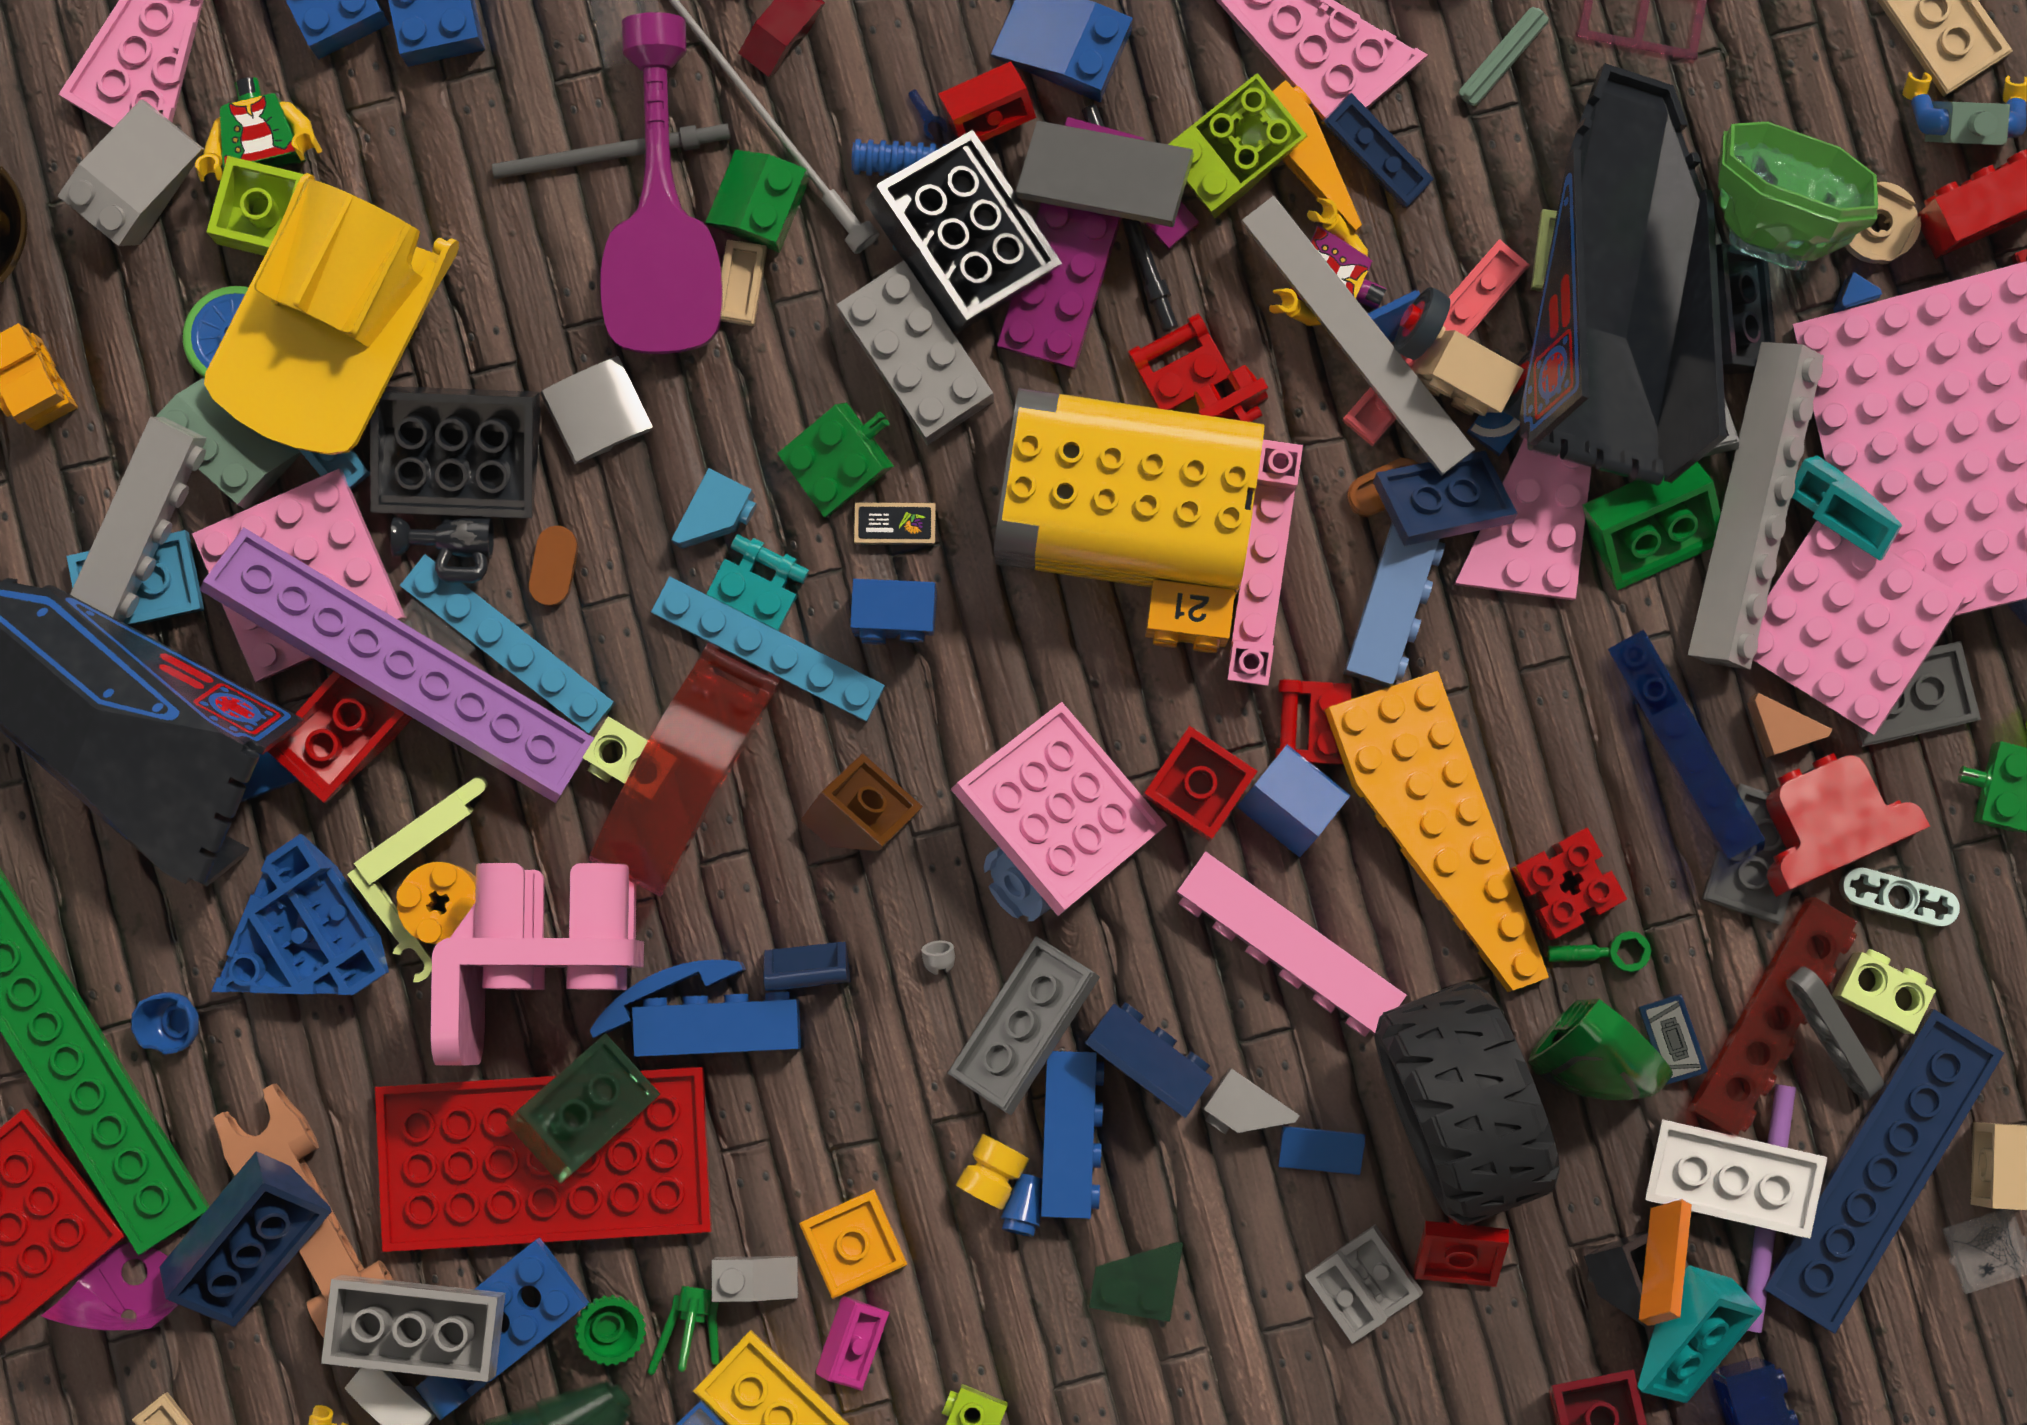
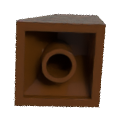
M862 753L818 795L801 818V821L830 847L879 851L923 806Z

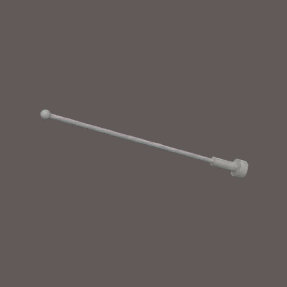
M669 0L798 164L807 169L809 178L824 195L822 197L823 202L849 233L845 238V242L854 254L862 252L873 244L880 233L872 223L866 221L861 224L834 189H828L679 0Z

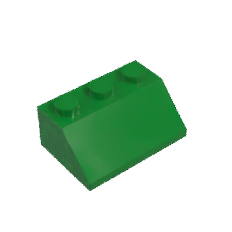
M1698 462L1672 483L1664 481V478L1659 486L1636 480L1582 504L1590 536L1616 590L1713 548L1721 516L1714 481Z

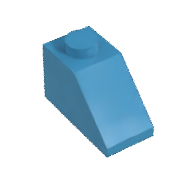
M708 468L671 540L676 546L683 549L736 532L741 523L748 524L756 509L757 503L753 502L755 495L752 489Z

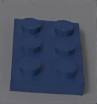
M1486 451L1470 453L1442 476L1431 462L1377 472L1373 480V484L1404 546L1512 524L1518 514Z

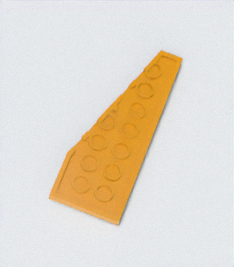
M1436 671L1326 708L1325 713L1351 786L1360 798L1364 797L1376 813L1374 816L1381 826L1389 830L1401 846L1400 851L1437 900H1442L1454 916L1452 919L1459 929L1467 933L1479 949L1478 954L1506 991L1510 992L1549 978L1439 672Z

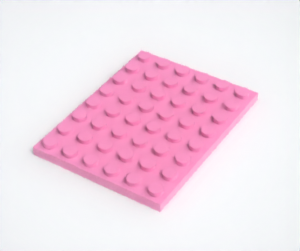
M2027 261L1793 324L1797 344H1803L1824 356L1822 363L1823 371L1817 384L1813 411L1825 461L1858 483L1886 507L1902 524L1889 551L1966 597L1953 617L2026 600Z

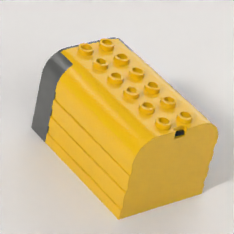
M1018 388L994 544L995 564L1151 588L1153 580L1233 589L1236 596L1241 586L1247 554L1253 502L1263 444L1264 424Z

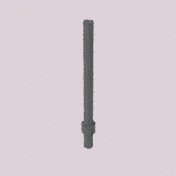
M728 123L697 128L696 125L680 127V132L669 133L670 149L683 147L684 151L700 149V144L731 139ZM645 138L493 163L494 179H501L645 154Z

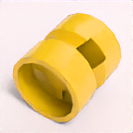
M982 1134L972 1153L977 1163L976 1165H968L966 1169L964 1168L956 1186L976 1198L1003 1210L1012 1190L1008 1181L1009 1179L1020 1178L1029 1158L1005 1144Z

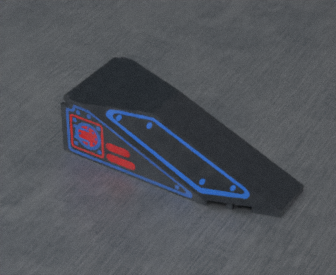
M1605 63L1596 75L1566 161L1519 415L1520 437L1527 439V448L1530 451L1552 457H1557L1560 454V458L1588 467H1592L1595 464L1596 469L1624 477L1630 474L1632 479L1659 486L1663 478L1664 481L1672 483L1727 438L1714 199L1711 189L1702 190L1695 171V167L1701 163V159L1696 152L1689 154L1682 135V131L1688 124L1674 85Z
M6 578L2 581L0 580V731L165 874L184 884L194 880L205 886L210 885L245 857L250 849L226 835L232 823L229 818H233L246 790V786L243 783L249 782L260 757L258 753L263 755L301 727L304 719L55 586L46 585L40 588L18 584V579Z

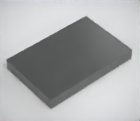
M1961 641L1932 648L1875 736L1853 723L1859 748L1981 720Z
M1740 783L1737 784L1701 900L1776 925H1782L1792 890L1776 897L1768 882L1767 872L1769 867L1775 862L1773 857L1787 849L1766 807V799L1770 793Z

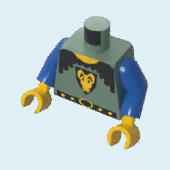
M1912 72L1908 73L1903 88V96L1912 100L1911 105L1919 130L1925 134V142L2007 145V138H2018L2023 135L2026 129L2027 77H2024L2022 84H2014L2010 82V76H2007L2003 92V101L2006 104L1932 101L1931 97L1927 95L1932 80L1930 74L1923 73L1922 79L1919 80L1912 76Z

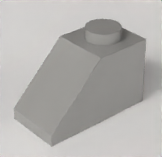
M1232 1068L1228 1069L1202 1108L1209 1113L1205 1121L1224 1134L1227 1133L1229 1128L1240 1133L1294 1123L1300 1116Z
M798 1256L715 1257L712 1259V1302H750L798 1298Z

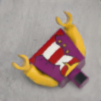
M1317 198V202L1321 203L1323 207L1322 214L1308 211L1307 217L1313 222L1323 223V227L1317 226L1311 243L1359 303L1373 309H1378L1387 288L1365 279L1372 260L1368 257V249L1357 233L1337 213V206L1334 201ZM1292 287L1290 289L1273 290L1274 294L1280 295L1282 305H1270V312L1274 314L1286 313L1289 317L1307 326L1322 325Z

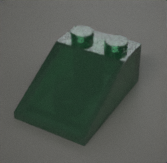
M605 1033L517 1110L506 1124L553 1177L562 1184L653 1102L660 1093Z

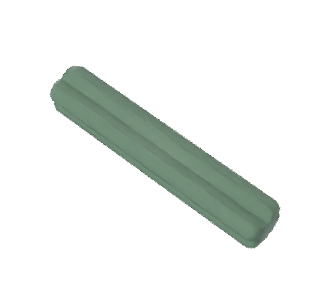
M1529 8L1461 87L1459 95L1467 104L1477 106L1548 24L1549 18L1541 9Z

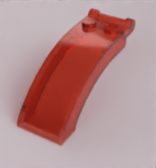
M708 642L699 660L673 698L638 758L595 842L588 860L594 863L628 865L629 881L662 897L677 873L720 787L758 726L764 710L780 684L781 678L772 673H769L767 676L721 653L719 646ZM714 666L760 691L756 695L709 670Z

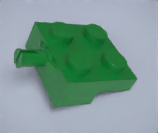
M848 403L835 404L777 453L824 517L831 516L856 494L868 489L894 467L873 438L890 425L888 419L883 420L885 415L881 412H877L874 417L863 425Z
M2002 741L1992 743L1985 772L1962 766L1959 774H1964L1958 776L1959 783L1981 787L1973 822L2011 832L2027 833V748Z

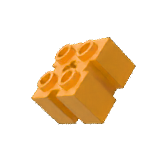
M20 323L0 333V408L7 417L13 416L18 424L25 422L27 426L36 431L77 409L78 406L64 380L60 378L55 368L56 365L42 339L33 332L30 333Z

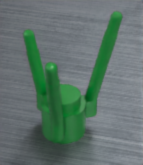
M681 1286L680 1295H674L671 1312L647 1370L649 1375L652 1376L656 1372L680 1311V1319L686 1320L678 1370L680 1372L686 1370L695 1322L704 1323L706 1315L708 1316L711 1363L713 1365L719 1363L717 1326L719 1302H712V1290Z

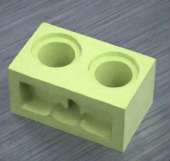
M609 716L582 757L591 763L587 771L607 783L612 776L626 784L622 792L641 804L644 803L646 798L655 803L657 802L681 763L676 757ZM611 742H619L623 748L622 757L615 763H606L602 755L604 747ZM645 763H653L658 772L656 779L647 785L640 784L637 779L639 767Z
M1868 949L1866 954L1863 952L1853 953L1832 997L1904 1034H1915L1936 991L1925 984L1928 978L1909 968H1905L1903 973L1889 966L1890 958L1872 949ZM1865 968L1869 969L1875 976V985L1868 992L1860 987L1858 981L1859 974ZM1902 987L1906 988L1912 996V1003L1906 1010L1900 1009L1895 1001L1896 993Z

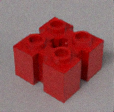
M1588 827L1553 844L1552 847L1556 852V855L1548 858L1545 851H1542L1510 868L1524 896L1527 897L1535 894L1542 907L1533 912L1549 940L1556 939L1584 924L1585 922L1580 913L1588 910L1591 917L1597 916L1627 900L1612 870L1601 873L1595 860L1601 858L1603 854ZM1564 873H1567L1568 877L1573 876L1577 884L1574 885L1575 892L1571 894L1570 890L1563 892L1560 884L1565 881Z

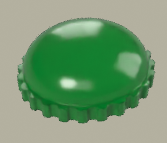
M604 1295L600 1299L595 1298L592 1303H588L586 1308L580 1311V1316L576 1318L577 1324L574 1326L576 1334L574 1336L578 1341L577 1345L585 1356L587 1355L591 1361L595 1360L597 1364L605 1363V1365L609 1366L610 1364L618 1365L619 1362H626L628 1358L635 1356V1352L639 1351L640 1345L644 1343L643 1337L646 1335L644 1316L639 1312L636 1305H633L630 1300H625L622 1296L616 1297L611 1295L607 1297Z

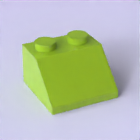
M227 156L208 224L207 234L217 245L265 256L277 233L297 183L304 174Z

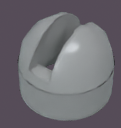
M933 941L922 947L923 964L934 975H938V970L941 969L948 973L954 966L955 952L954 945L951 942Z

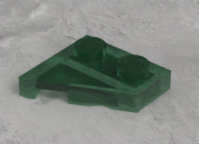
M1175 1241L1168 1245L1096 1265L1089 1308L1170 1322L1183 1242Z

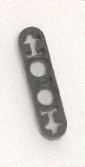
M1802 966L1786 980V986L1846 1084L1859 1097L1869 1100L1884 1086L1883 1079L1823 981L1811 969Z

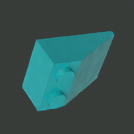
M1688 1265L1685 1269L1680 1318L1655 1324L1637 1387L1647 1394L1687 1403L1756 1321L1763 1310L1733 1278Z

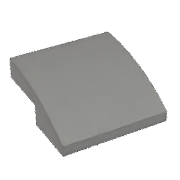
M619 356L569 376L542 390L540 393L574 464L606 453L614 445L648 433L653 427Z
M1376 1224L1305 1274L1306 1279L1352 1344L1385 1323L1388 1317L1419 1298L1423 1293Z

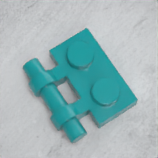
M737 534L730 548L744 555L740 565L724 559L706 595L780 632L797 598L796 594L784 587L789 578L803 584L808 576L809 569L797 564V559L788 554H785L783 557L765 548V543L756 538L749 540ZM756 562L776 571L772 581L752 572Z

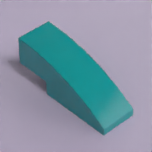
M1818 455L1804 459L1796 474L1795 491L1792 498L1815 512L1813 515L1814 519L1879 561L1883 560L1902 524L1869 492Z

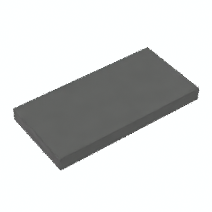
M1037 121L1016 189L1017 198L1174 227L1194 157L1193 149Z
M1035 936L948 1071V1074L1004 1112L1012 1115L1100 976Z

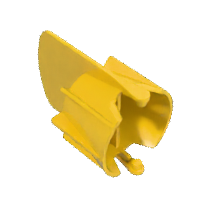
M305 173L298 181L277 233L206 370L204 385L210 396L236 420L267 439L295 449L327 455L350 452L358 444L428 303L458 253L459 242L453 238L448 241L437 238L432 248L433 252L416 247L420 231L417 228L350 193L316 181L313 175Z

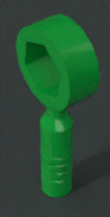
M1633 931L1619 933L1611 940L1609 947H1598L1593 944L1548 946L1547 948L1548 962L1595 961L1598 958L1609 957L1614 967L1625 972L1642 969L1648 963L1651 955V948L1647 939L1640 933ZM1634 939L1642 951L1637 963L1626 965L1617 955L1622 940Z

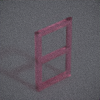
M1584 0L1580 26L1576 36L1578 38L1696 60L1698 58L1697 50L1707 0H1698L1689 49L1642 41L1650 0H1641L1634 39L1588 30L1593 0Z

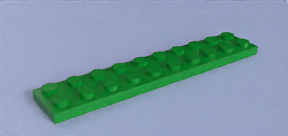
M0 868V1032L138 1255H142L200 1218L210 1205Z

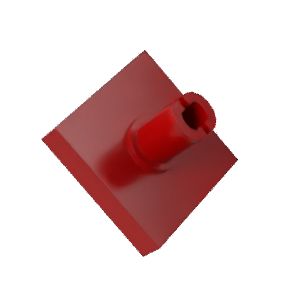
M1450 1217L1449 1223L1425 1221L1414 1264V1279L1496 1287L1509 1245V1229L1474 1226V1224L1469 1226L1466 1224L1461 1225Z

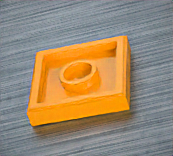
M875 1189L799 1223L832 1299L908 1265Z

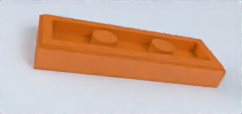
M1683 1199L1653 1207L1650 1211L1639 1321L1647 1326L1677 1319L1681 1315L1692 1207L1691 1204Z

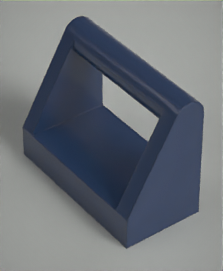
M846 941L764 950V986L766 991L851 982Z

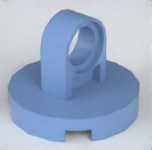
M997 847L986 856L984 872L986 873L991 870V876L994 883L989 885V889L999 905L1011 916L1019 918L1025 915L1029 917L1028 921H1034L1051 909L1000 847Z

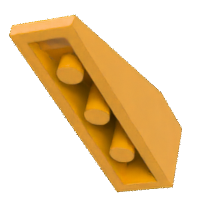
M1285 80L1272 92L1306 133L1307 138L1282 161L1316 199L1324 198L1334 201L1337 206V213L1358 235L1362 223L1314 112L1309 106L1311 105V100L1299 86L1292 87Z

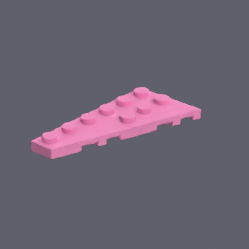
M119 0L59 95L64 100L112 129L140 100H145L169 121L173 122L204 0Z
M1216 0L1293 87L1299 86L1311 100L1310 107L1322 120L1349 93H1352L1368 109L1426 60L1428 56L1423 51L1417 48L1413 49L1397 40V36L1384 29L1382 31L1361 19L1359 14L1334 0Z
M1524 438L1502 482L1518 513L1515 521L1512 524L1479 531L1454 585L1575 600L1585 525V514L1582 504L1587 503L1591 467L1563 460L1560 458V454L1557 457H1552L1530 451L1527 448V439Z

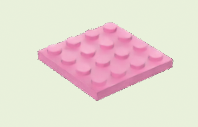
M341 469L334 470L192 533L208 573L244 527L397 620L406 618L353 493L347 484L344 472ZM222 604L255 682L263 681L313 659Z
M1816 521L1767 597V610L1762 618L1757 639L1758 649L1753 657V661L1875 736L1966 597L1889 550L1884 559L1879 561L1824 524Z
M1063 702L1055 706L951 788L952 792L1057 916L1167 826Z

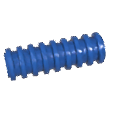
M856 139L852 147V171H854V175H859L860 171H866L867 176H872L873 172H878L879 176H885V173H891V176L940 149V147H937L936 143H931L930 147H924L923 142H919L918 146H912L911 142L899 145V141H893V144L889 145L886 140H881L880 144H874L873 139H869L868 143H862L861 139Z

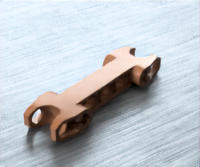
M271 1084L262 1089L269 1109L270 1120L267 1128L260 1135L253 1136L247 1134L228 1111L213 1117L222 1144L224 1158L234 1176H236L251 1156L258 1151L291 1166L329 1205L304 1159V1156L319 1148L317 1139L305 1116L293 1105L278 1084ZM332 1209L329 1216L299 1250L322 1292L308 1300L306 1304L309 1314L323 1338L325 1335L331 1279L340 1275L394 1280L387 1267L380 1260L366 1268L363 1267Z

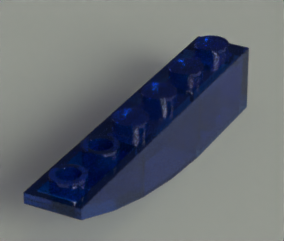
M1642 630L1608 648L1615 665L1727 866L1731 867L1765 849V838L1646 632Z

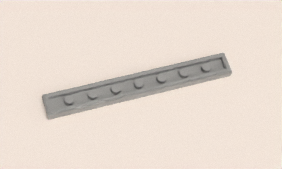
M1272 196L1242 219V225L1439 474L1442 476L1472 453L1475 449L1402 356L1395 350L1394 346L1276 197Z

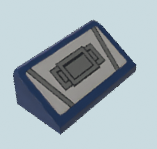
M1681 994L1638 1007L1650 1044L1660 1053L1673 1071V1076L1666 1085L1708 1072Z

